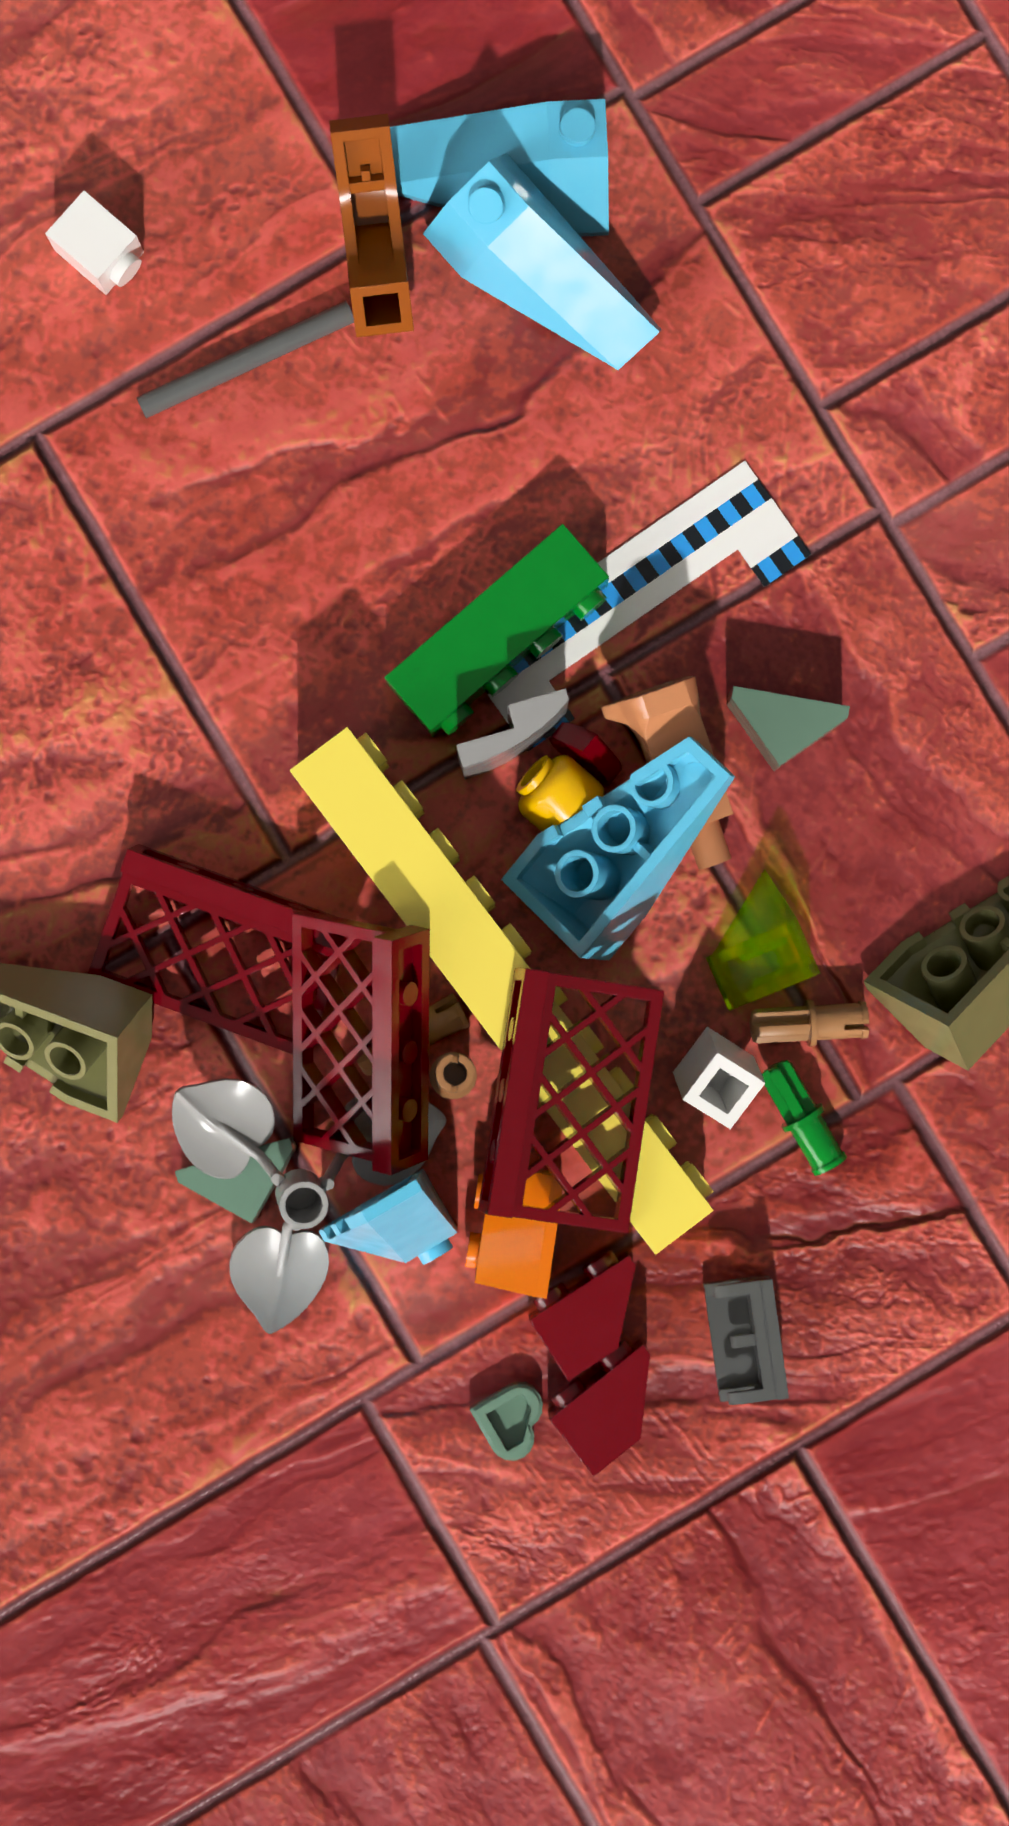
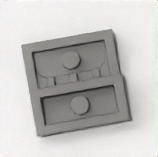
M566 688L509 704L507 710L509 730L457 744V754L464 780L486 773L511 761L534 746L554 729L567 712L569 698Z

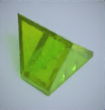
M764 869L713 955L706 957L729 1011L820 974V970L796 916Z

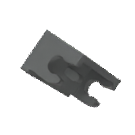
M766 1274L703 1283L720 1402L728 1401L729 1405H738L776 1399H789L773 1280Z

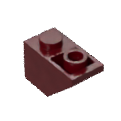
M612 1250L603 1253L582 1268L587 1276L569 1289H566L564 1284L559 1282L548 1289L547 1299L536 1297L532 1301L537 1309L528 1315L529 1321L568 1381L619 1347L636 1267L627 1251L618 1257L615 1256Z
M640 1339L631 1346L625 1340L620 1341L617 1350L597 1362L602 1368L585 1383L579 1377L572 1379L551 1397L552 1402L556 1406L548 1412L549 1420L593 1476L641 1439L650 1353Z

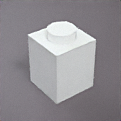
M85 190L45 233L54 251L105 295L115 285L122 287L127 284L137 273L142 263L140 257L144 251L137 235Z
M709 1027L705 1028L673 1071L682 1099L729 1129L733 1127L765 1084L754 1056Z

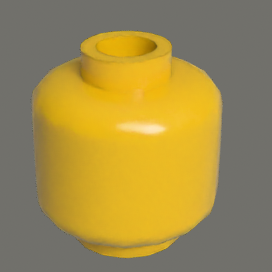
M547 755L541 757L525 773L516 788L517 792L521 794L518 804L521 814L541 832L552 825H560L583 810L582 805L596 796H604V788L600 781L568 755H560L553 759Z

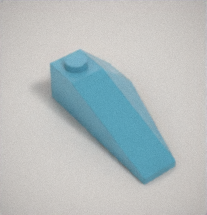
M605 99L548 101L390 127L398 196L443 208L488 161L507 153L580 237L609 235L608 141Z
M421 1169L323 1226L318 1232L324 1242L404 1263L418 1256L421 1263L425 1265L453 1248L449 1237L455 1235L458 1232V1228L424 1169Z

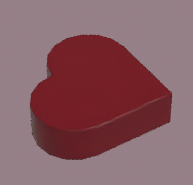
M562 722L549 738L550 743L559 753L572 757L603 785L609 786L622 770L619 759L598 734L570 722Z

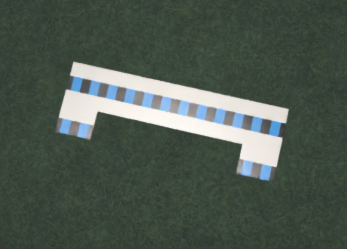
M743 461L599 561V566L609 576L608 586L602 590L607 597L605 602L584 620L580 621L576 615H573L559 627L558 631L563 637L540 658L536 659L531 652L513 667L519 675L500 693L492 697L487 690L485 692L508 723L507 710L509 704L554 692L555 689L549 680L736 550L741 553L764 587L806 559L811 553L747 462ZM568 708L566 715L554 729L527 751H530L550 737L562 722H571L575 719Z

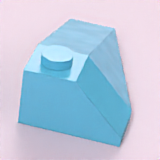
M507 153L488 161L446 203L423 233L463 279L617 370L662 330Z
M689 736L633 772L629 780L603 797L596 796L582 805L583 810L560 825H552L539 833L501 880L579 958L610 960L646 917L735 776L695 738Z

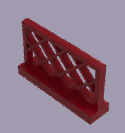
M141 844L127 849L120 869L123 873L88 974L101 975L152 994V1003L293 1054V1039L277 1033L268 1014L269 1011L293 1001V992L264 1005L250 974L279 962L292 989V968L287 957L292 955V947L283 951L278 940L279 938L292 943V913L306 910L330 916L334 915ZM133 885L154 892L165 915L137 928L126 906ZM168 898L186 905L174 911ZM197 908L210 913L220 935L192 948L177 917ZM223 918L241 925L229 931ZM122 920L128 932L115 938ZM168 921L183 952L155 965L140 934ZM252 928L265 933L275 955L246 968L232 937ZM313 930V949L317 953L330 957L335 951L321 931ZM131 938L146 970L128 978L105 970L112 947ZM220 942H224L238 972L209 985L195 954ZM187 959L200 990L181 998L168 993L158 971ZM341 963L330 973L334 979H336ZM149 976L154 987L137 981ZM241 979L255 1010L235 1018L222 1012L213 991ZM318 985L315 988L318 991L313 1006L322 1017L328 999ZM204 996L210 1008L192 1001ZM259 1016L264 1028L247 1021Z
M306 910L292 913L294 1141L372 1161V1171L390 1176L428 1160L430 929L413 925L394 929ZM313 930L321 931L335 951L324 963L313 949ZM362 940L372 942L371 973H369L354 951V948ZM341 962L358 984V987L348 997L345 996L330 974ZM318 985L335 1009L325 1020L322 1019L313 1006V991ZM364 996L372 1005L371 1032L354 1009V1006ZM341 1019L358 1042V1045L348 1055L330 1031ZM318 1042L335 1066L325 1077H323L313 1062V1048ZM364 1053L372 1063L371 1089L354 1066V1063ZM341 1076L358 1100L348 1112L331 1088ZM318 1099L335 1122L328 1131L314 1128V1103ZM364 1110L372 1120V1142H368L354 1122Z
M515 968L480 1192L479 1211L492 1216L515 1217L628 1234L663 1004V990L555 974L535 969ZM556 987L578 990L592 1009V1012L566 1031L552 1013ZM591 992L613 996L600 1005ZM624 998L647 1001L643 1027L627 1039H624L605 1012ZM598 1018L617 1046L590 1065L571 1038ZM551 1026L558 1037L547 1045L549 1028ZM641 1040L639 1056L637 1057L630 1047ZM564 1044L583 1072L558 1091H555L543 1074L545 1057ZM623 1053L636 1071L633 1088L615 1100L596 1073ZM589 1079L608 1107L581 1126L562 1099ZM542 1086L549 1097L538 1105L540 1087ZM632 1100L630 1116L628 1118L621 1108ZM555 1105L574 1132L546 1152L533 1134L535 1120ZM614 1114L627 1131L626 1142L623 1149L606 1161L587 1134ZM580 1140L599 1167L571 1187L553 1162V1159ZM532 1146L540 1158L529 1166ZM622 1162L619 1179L612 1169ZM546 1165L565 1193L545 1208L523 1205L526 1180ZM603 1175H606L618 1192L614 1218L592 1215L578 1196ZM569 1201H572L580 1213L561 1211L559 1209Z

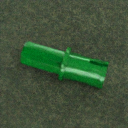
M783 1060L765 1069L761 1073L765 1080L764 1086L785 1121L781 1127L784 1132L791 1131L809 1162L814 1176L823 1174L845 1161L847 1158L846 1154L840 1149L821 1115L825 1108L821 1103H814L792 1062Z

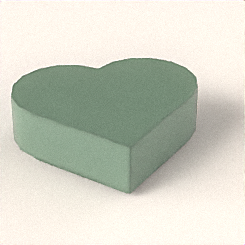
M517 1381L508 1384L470 1406V1411L497 1456L505 1460L515 1461L524 1458L534 1445V1430L532 1426L539 1420L542 1414L543 1401L540 1392L533 1385Z

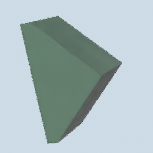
M737 686L732 687L727 699L728 708L773 771L840 726L848 718L850 706Z
M293 1137L259 1146L258 1148L283 1173L297 1149V1145ZM251 1156L242 1173L231 1179L212 1177L203 1173L194 1165L175 1171L178 1183L250 1223L258 1219L276 1186L272 1183L271 1178L261 1165Z

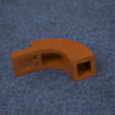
M388 114L329 120L356 338L414 331Z

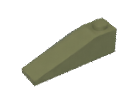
M1009 876L998 882L997 893L971 909L963 903L949 912L950 922L926 937H923L918 931L902 941L863 981L867 990L925 1048L966 1070H969L1009 1027Z
M0 963V1049L7 1054L3 1063L19 1073L27 1066L53 1083L49 1092L63 1102L118 1123L124 1115L152 1039V994L101 975Z

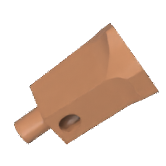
M683 676L628 695L601 707L605 719L622 723L634 733L646 764L689 736L695 738L714 756L701 718L696 676ZM726 792L691 845L698 869L715 866L732 858L719 819L733 814Z

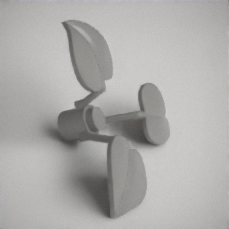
M227 1078L180 1087L173 1097L172 1122L178 1142L189 1161L207 1175L215 1178L231 1179L242 1173L251 1156L261 1165L271 1178L272 1183L276 1185V1201L281 1216L284 1219L282 1230L280 1231L271 1226H260L250 1230L236 1243L229 1261L231 1281L237 1294L255 1315L264 1331L272 1334L292 1322L308 1307L326 1279L329 1257L323 1239L313 1231L300 1229L312 1228L318 1225L326 1216L328 1198L325 1192L334 1187V1179L349 1155L337 1152L325 1174L320 1178L306 1169H294L283 1174L269 1157L258 1148L271 1137L275 1126L271 1103L258 1087L240 1079ZM353 1098L346 1104L344 1108L347 1112L358 1102L357 1098ZM430 1102L428 1109V1156L437 1136L447 1121L445 1115ZM364 1110L354 1122L368 1142H372V1120ZM352 1156V1163L357 1174L370 1183L382 1186L395 1185L416 1173L424 1164V1162L390 1176L372 1171V1161Z

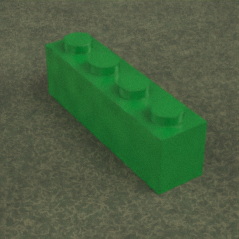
M562 524L384 677L386 683L432 737L441 729L450 735L474 714V711L469 706L486 690L492 697L496 696L519 675L513 667L530 652L538 659L558 643L563 637L558 628L573 615H576L582 621L600 607L607 599L602 590L608 586L609 576L566 526Z

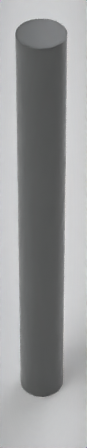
M347 301L339 303L136 397L147 419L354 323L353 313Z

